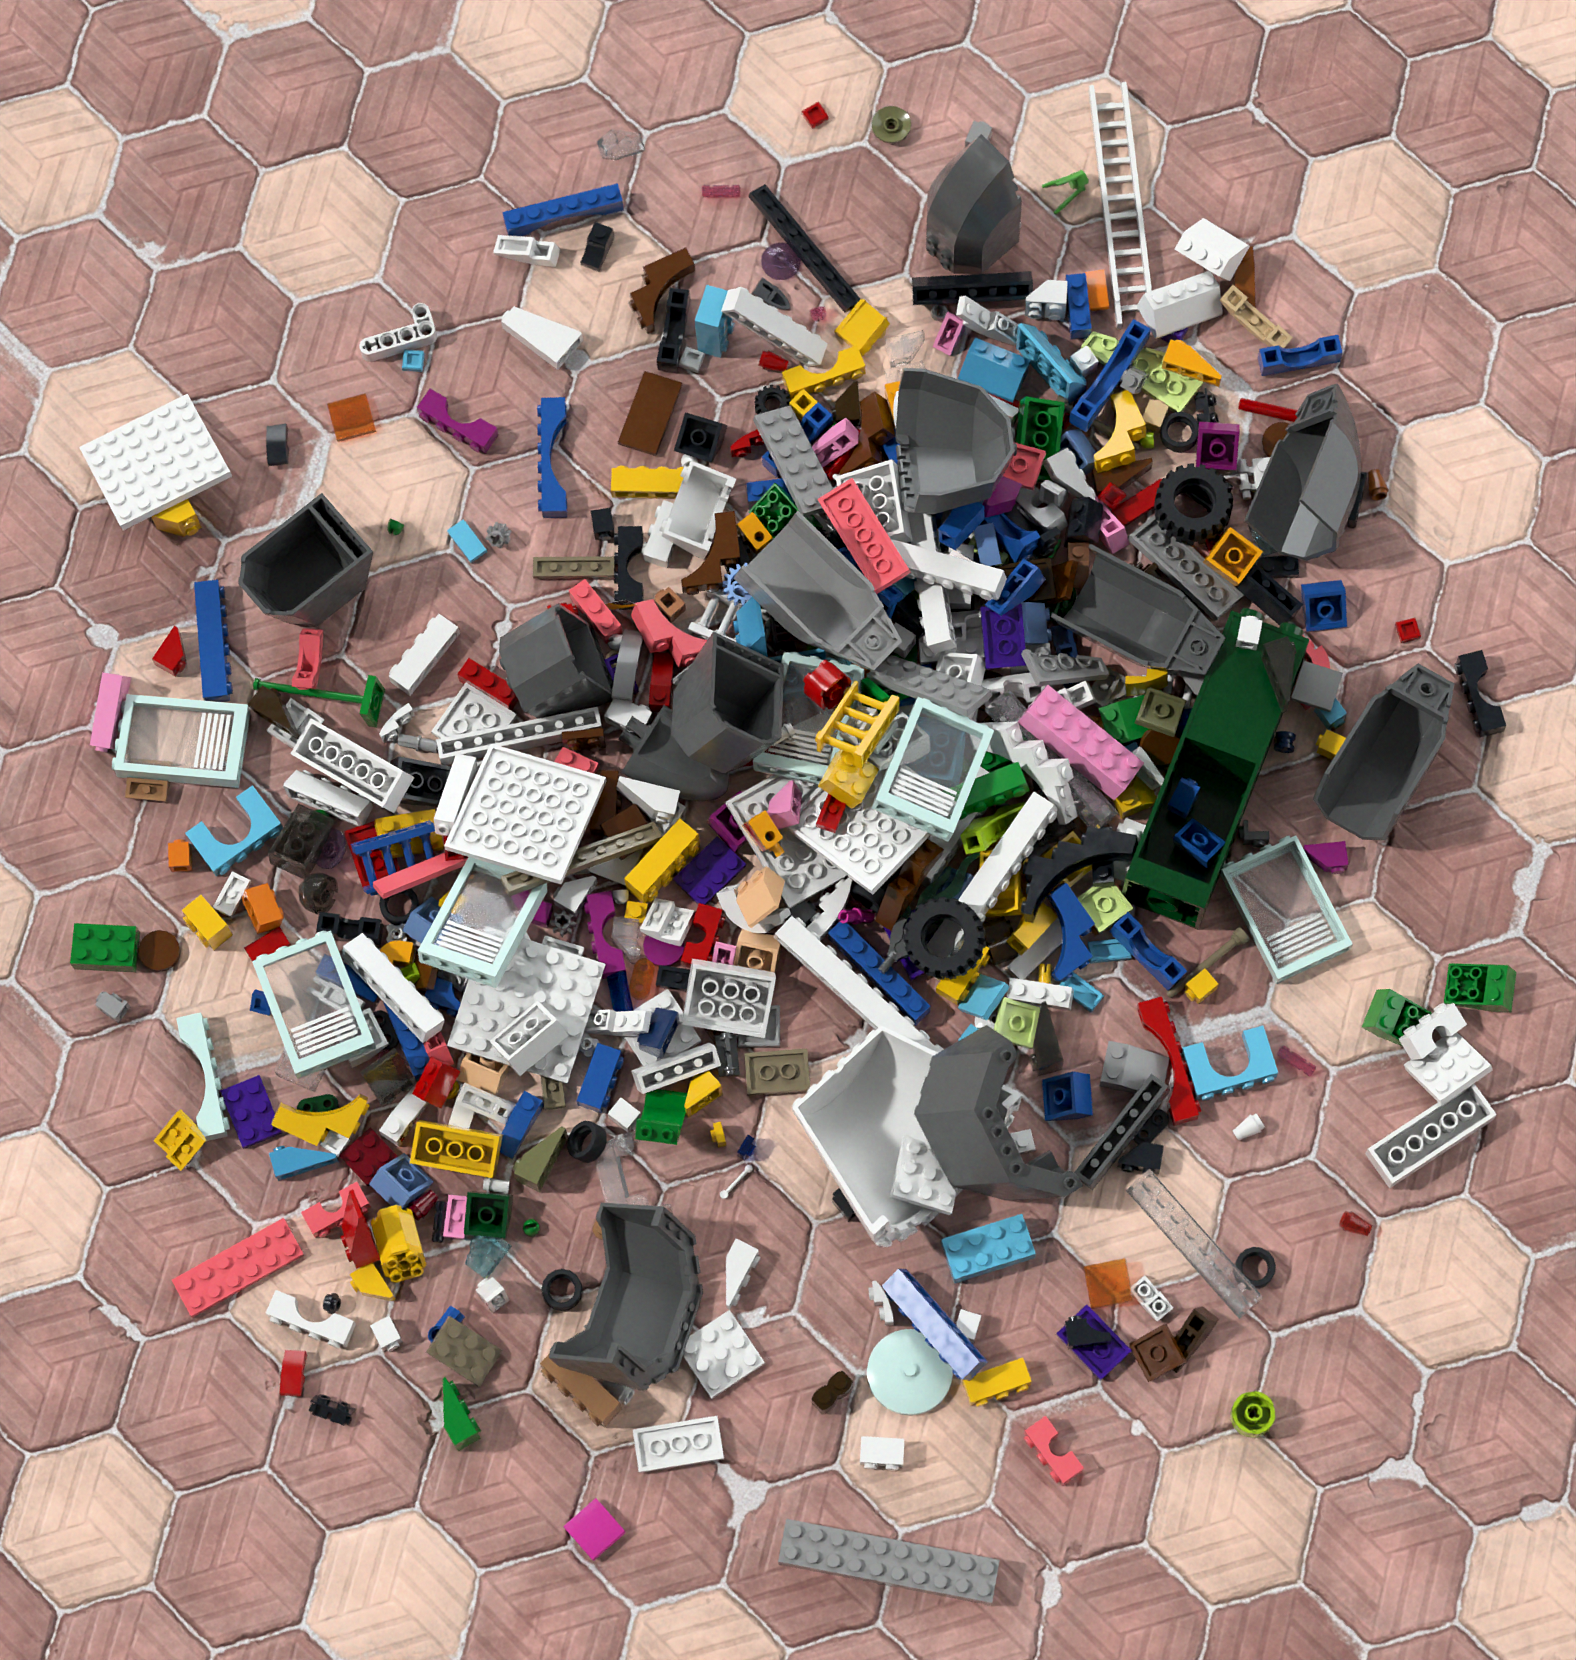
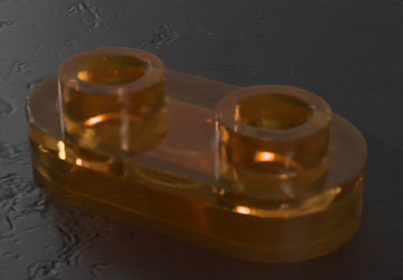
M647 958L636 961L633 968L629 992L636 1000L647 998L651 990L655 967L653 962ZM646 965L648 969L641 971V966ZM637 985L643 986L641 991H637L635 988Z

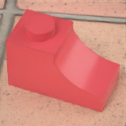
M441 1031L423 1043L429 1059L432 1056L449 1065L454 1064Z

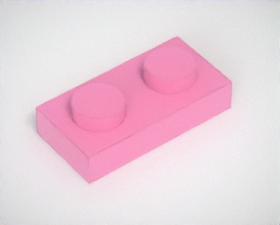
M448 1195L444 1238L465 1240L464 1223L467 1196Z

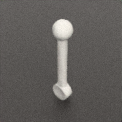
M746 1165L741 1175L726 1190L720 1192V1197L727 1199L728 1193L747 1173L753 1171V1167Z

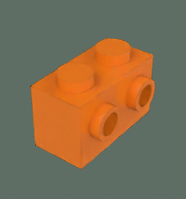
M268 883L245 889L242 901L256 933L260 934L281 926L284 913L282 908L278 907L275 892L273 889H270Z

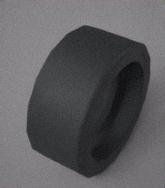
M1175 412L1167 416L1162 423L1160 433L1165 447L1173 452L1180 453L1193 448L1198 440L1199 426L1196 419L1186 412ZM1176 422H1183L1189 425L1192 431L1189 440L1175 442L1170 439L1168 435L1170 425Z
M856 882L851 889V895L866 908L876 913L879 912L886 891L880 887L872 895Z
M412 888L400 892L407 895L412 903L409 913L401 917L394 916L388 911L387 905L390 897L385 899L380 897V910L387 922L393 925L406 924L411 912L420 906L417 894Z
M591 1121L578 1123L572 1129L567 1140L569 1154L583 1163L595 1161L605 1149L607 1143L606 1132L601 1126ZM592 1132L590 1144L582 1151L585 1138Z
M1251 1247L1239 1254L1235 1262L1234 1272L1236 1278L1243 1286L1250 1289H1259L1271 1282L1275 1274L1276 1264L1273 1256L1267 1250L1261 1247ZM1259 1256L1265 1260L1268 1266L1265 1277L1260 1280H1251L1245 1276L1242 1268L1244 1261L1248 1257Z
M558 1269L549 1273L543 1280L541 1288L543 1298L548 1306L558 1311L570 1310L577 1306L583 1293L582 1284L577 1275L566 1269ZM558 1278H567L574 1284V1295L567 1302H557L550 1295V1286Z

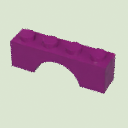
M431 388L417 406L419 417L423 421L434 423L437 429L444 433L446 431L451 433L453 438L461 443L463 441L468 443L469 447L476 452L481 451L486 454L499 435L497 427L482 418L471 423L454 421L447 413V398Z
M611 890L587 895L588 902H584L586 914H590L591 921L587 923L589 934L594 933L595 941L591 942L593 954L597 953L598 962L606 964L602 979L627 975L622 950L610 946L603 938V930L606 923L616 916Z

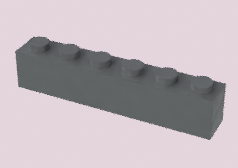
M1151 1074L1074 1172L1078 1175L1080 1181L1091 1190L1097 1186L1170 1092L1169 1087L1156 1076Z

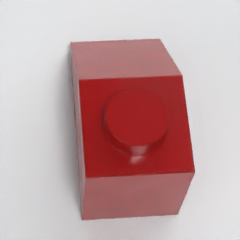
M176 626L172 628L152 658L157 667L175 677L186 666L182 637Z

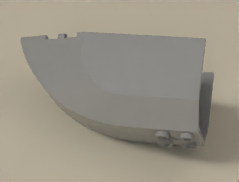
M799 511L794 514L782 531L746 567L743 565L734 577L793 636L865 669L874 671L902 642L891 619L887 616L882 602L875 593L872 583Z

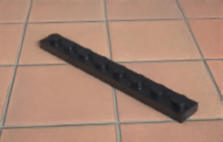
M766 184L750 192L748 197L843 312L846 313L853 309L859 302L860 297Z

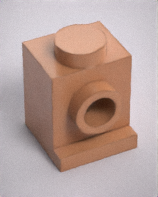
M670 587L660 590L655 595L654 601L658 609L671 623L686 611L685 602ZM667 603L672 604L669 608L665 606Z

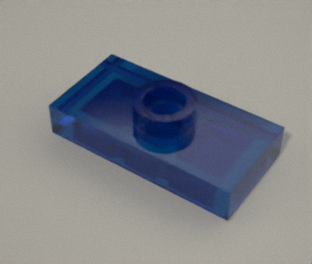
M619 971L608 976L607 982L613 1011H633L626 971Z

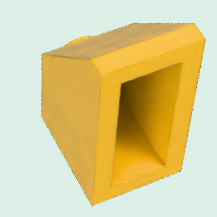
M373 1263L360 1267L350 1274L353 1279L350 1281V1284L356 1293L360 1291L363 1296L387 1301L395 1300L394 1295Z

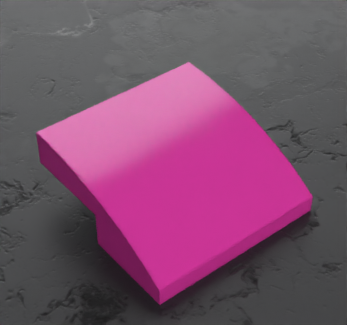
M596 1498L563 1526L593 1561L626 1533Z

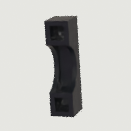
M671 287L669 289L664 333L657 355V369L660 371L678 372L691 300L690 290Z
M618 526V533H614V545H618V552H614V564L618 565V572H614V583L618 584V591H614V602L628 600L635 604L644 601L643 584L634 580L629 575L627 569L631 559L642 551L643 528L642 526ZM634 606L621 608L619 610H633Z
M1479 650L1459 655L1454 667L1456 674L1461 676L1462 682L1460 686L1462 693L1466 694L1468 698L1466 705L1468 712L1473 714L1474 720L1472 723L1475 732L1479 733L1480 738L1504 732L1506 722L1501 707L1487 703L1478 692V681L1486 675L1488 670L1483 651Z

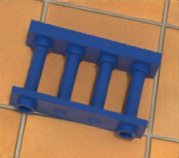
M429 820L352 843V851L356 855L362 856L370 884L363 887V891L371 896L378 895V892L373 888V882L377 878L370 856L371 850L377 848L382 850L388 875L396 873L390 851L391 844L399 842L402 845L407 867L415 865L410 846L411 838L417 836L421 838L427 860L435 857L429 837L431 832L435 831L434 823Z

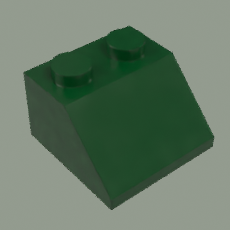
M478 1191L467 1192L464 1235L506 1238L512 1214L513 1195Z

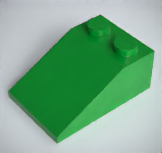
M1145 694L1098 708L1105 731L1123 746H1127L1135 741H1141L1142 736L1149 729L1135 724Z

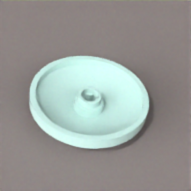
M915 1329L895 1331L884 1337L873 1349L867 1366L868 1383L874 1397L882 1406L901 1415H919L932 1410L943 1401L952 1382L953 1368L939 1358L940 1353L935 1348L930 1347L925 1341L926 1337Z

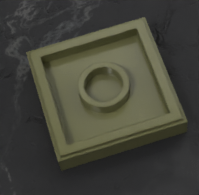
M1147 687L1135 724L1174 737L1187 700Z

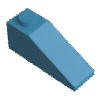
M279 1146L269 1153L275 1177L278 1181L339 1162L334 1153L294 1147L285 1148V1146Z

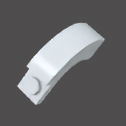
M740 884L727 886L716 893L720 905L728 918L737 926L749 932L767 933L775 926L783 924L785 922L784 919L791 915L788 907L776 909L754 927L750 928L736 901L737 889Z

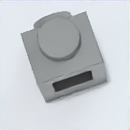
M1131 365L1129 370H1125L1122 374L1120 387L1133 394L1140 393L1149 374Z
M104 991L98 995L97 1003L95 1004L101 1012L117 1023L121 1021L131 1008L127 1001L124 1000L122 1002V999L115 993L110 995Z

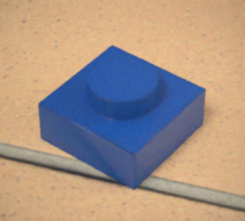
M255 989L252 993L250 1011L270 1016L272 1012L264 992Z

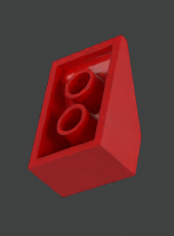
M354 1189L349 1190L341 1226L344 1235L340 1237L344 1247H348L345 1252L349 1262L353 1261L357 1269L380 1260Z

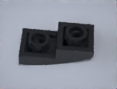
M287 424L267 426L266 452L268 466L288 464Z

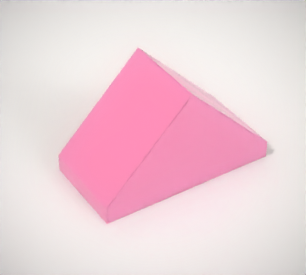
M947 312L933 347L950 356L965 333L963 319Z
M716 941L712 962L734 965L736 946Z

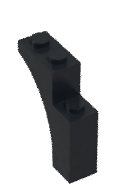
M1015 501L1012 510L1004 514L1018 527L1026 531H1037L1040 535L1037 547L1032 552L1036 559L1050 557L1054 553L1055 546L1058 544L1061 534L1057 526L1048 528L1038 524Z

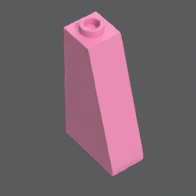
M102 672L90 745L96 746L95 750L107 752L108 749L115 748V741L118 736V723L123 715L121 705L123 701H126L132 677Z

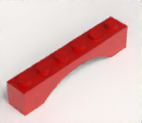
M1162 996L1139 1002L1137 1004V1011L1142 1027L1160 1041L1167 1051L1172 1064L1173 1090L1167 1107L1173 1126L1197 1120L1201 1107L1199 1101L1194 1100L1192 1094L1195 1092L1192 1080L1188 1081L1186 1073L1189 1072L1188 1065L1185 1060L1182 1061L1180 1053H1183L1180 1041H1176L1174 1036L1176 1028L1174 1022H1170L1168 1014H1170L1167 1001H1163Z

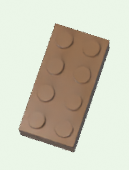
M548 1354L540 1363L542 1375L550 1383L555 1381L558 1390L566 1398L570 1395L573 1398V1404L581 1412L586 1410L589 1419L596 1426L601 1424L605 1428L622 1410L620 1402L592 1376L559 1367L548 1358Z

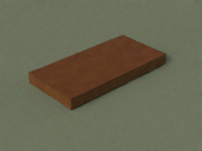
M644 371L620 434L618 445L656 456L681 391L682 382Z

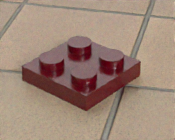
M371 1127L339 1155L367 1187L370 1186L369 1183L380 1167L398 1157Z

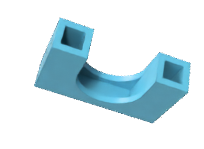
M253 785L236 797L238 803L251 819L250 832L243 841L233 845L220 843L213 837L202 821L185 833L215 876L227 873L231 868L230 866L245 860L247 854L253 850H259L264 846V842L270 838H276L280 835L281 830H283L282 824Z
M1263 1025L1243 1031L1242 1039L1247 1051L1249 1064L1246 1070L1237 1076L1227 1077L1214 1071L1209 1063L1203 1042L1182 1048V1056L1189 1069V1079L1192 1080L1195 1088L1194 1095L1196 1100L1200 1098L1202 1101L1209 1100L1218 1093L1227 1095L1233 1093L1236 1088L1249 1089L1255 1086L1254 1083L1262 1082L1267 1084L1275 1080L1274 1078L1277 1077L1278 1070Z

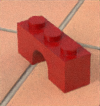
M470 658L467 659L457 673L461 683H468L511 711L519 701L514 691L509 688L506 680Z
M702 903L698 904L693 926L703 930L706 933V937L700 943L686 942L681 958L682 966L691 968L692 959L712 962L713 955L711 953L713 947L715 948L716 941L719 942L720 936H717L719 928L723 929L726 917L723 916V909Z

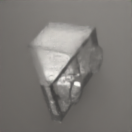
M614 917L612 941L618 949L622 950L623 955L630 964H635L636 958H640L641 946H637L638 938L642 939L643 932L640 931L639 919Z

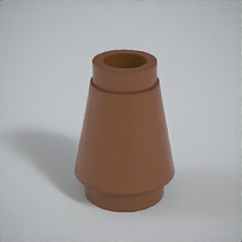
M1370 470L1368 472L1369 496L1375 501L1383 500L1388 496L1389 489L1380 470Z

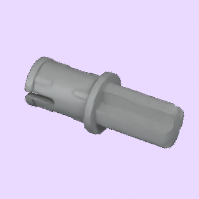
M400 734L398 737L399 746L413 748L416 751L438 752L436 740L422 738L421 735L416 737Z

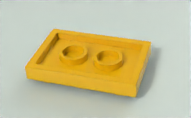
M435 809L377 818L374 820L377 836L429 820L434 823L436 811ZM435 831L431 832L429 837L433 851L443 850L442 836L435 834ZM418 836L411 838L410 846L413 855L425 853L421 838ZM399 842L391 844L392 858L403 857L402 845Z

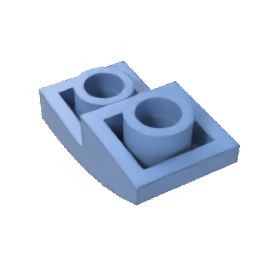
M994 523L977 526L974 534L980 563L986 566L1002 564Z

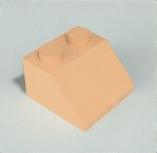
M767 866L761 871L757 870L747 882L743 881L737 889L736 901L750 928L771 914L780 904L785 880Z
M742 929L737 941L734 966L776 972L781 944L774 938V935L753 933Z
M467 1053L462 1060L457 1080L496 1095L502 1087L511 1066Z

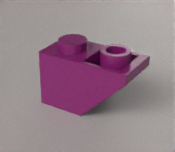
M1002 476L991 497L985 499L982 504L985 508L984 517L987 518L1011 511L1022 484Z

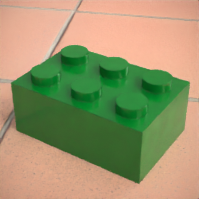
M74 923L70 964L74 970L136 973L140 931L136 926Z

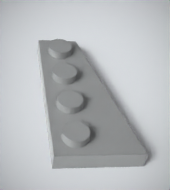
M1024 649L1021 654L1037 687L1107 679L1109 676L1102 658L1077 655L1075 658L1063 653H1059L1058 656L1049 655L1045 651L1032 653L1031 650Z

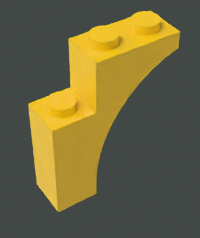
M1128 390L1110 396L1111 408L1116 418V426L1107 444L1094 454V465L1097 473L1136 461L1135 448L1132 441H1138L1147 437L1146 424L1131 392Z
M1028 858L1022 862L1021 885L1025 897L1028 896L1026 894L1028 882L1026 881L1025 874H1023V865L1025 862H1028ZM1042 902L1034 922H1026L1024 915H1022L1019 925L1006 942L1022 955L1058 916L1052 908Z
M359 1094L354 1100L343 1107L325 1112L303 1111L281 1102L271 1125L318 1146L319 1141L324 1142L328 1131L325 1130L326 1128L347 1138H350L352 1133L356 1134L360 1126L358 1119L360 1115L365 1116L370 1104H367L368 1097Z

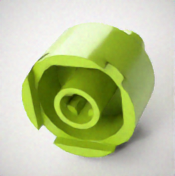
M1258 1391L1241 1394L1234 1402L1230 1413V1420L1235 1430L1241 1435L1250 1438H1257L1265 1434L1275 1419V1408L1272 1400L1264 1393ZM1256 1411V1417L1250 1418L1249 1412Z

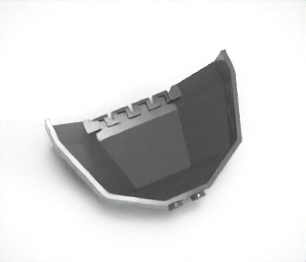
M903 369L898 392L895 436L896 442L900 444L896 446V455L904 510L912 513L936 514L989 499L1012 461L1013 456H1016L1017 444L1013 442L1015 429L1011 428L1010 418L981 386L927 369Z

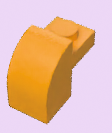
M397 940L385 944L379 951L386 954L389 962L394 967L395 965L406 967L413 963L415 946L412 942Z

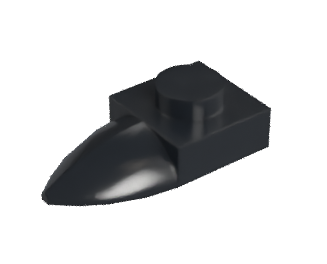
M762 277L751 294L762 298L763 302L778 309H790V304L783 292Z

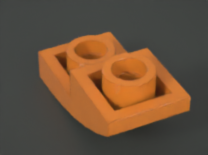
M1104 269L1085 272L1090 312L1109 309Z

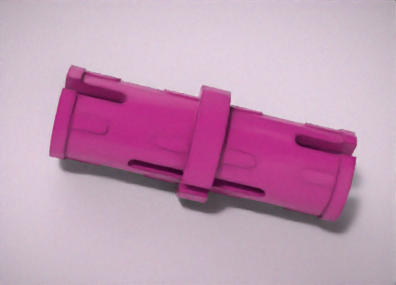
M853 908L852 910H841L838 914V919L841 920V923H852L854 925L861 924V922L871 923L875 918V914L870 909L861 910L860 908Z

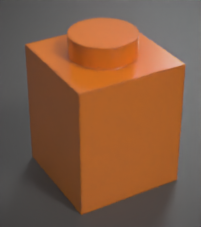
M177 839L173 843H168V863L171 872L192 871V847L189 841Z

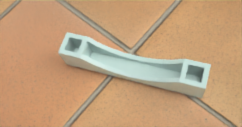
M201 1012L178 1017L176 1020L180 1038L198 1056L205 1074V1096L196 1117L198 1128L207 1141L227 1137V1130L230 1129L228 1118H224L223 1115L226 1105L224 1098H220L219 1090L222 1089L220 1078H216L215 1070L218 1069L216 1058H212L211 1050H214L212 1038H208L207 1030H210L208 1018H204Z

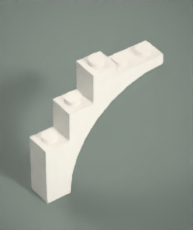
M1018 721L982 723L994 730L986 751L998 754L1013 763L1019 762L1020 767L1036 781L1049 802L1057 807L1056 817L1059 825H1065L1078 816L1068 783L1073 778L1068 759H1048L1043 740L1024 741ZM969 734L972 748L977 750L981 739Z

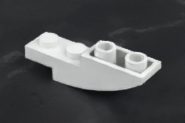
M967 296L959 297L956 316L963 319V325L989 338L1016 346L1017 323L998 311L990 312Z
M850 877L848 879H841L835 885L836 890L831 894L827 892L820 899L819 907L824 912L822 914L818 912L810 919L812 923L806 927L810 933L814 931L823 939L839 920L838 914L841 910L845 909L851 895L853 881Z
M611 1009L591 1010L584 1032L611 1036H639V1033H648L652 1012L647 1010L616 1012Z

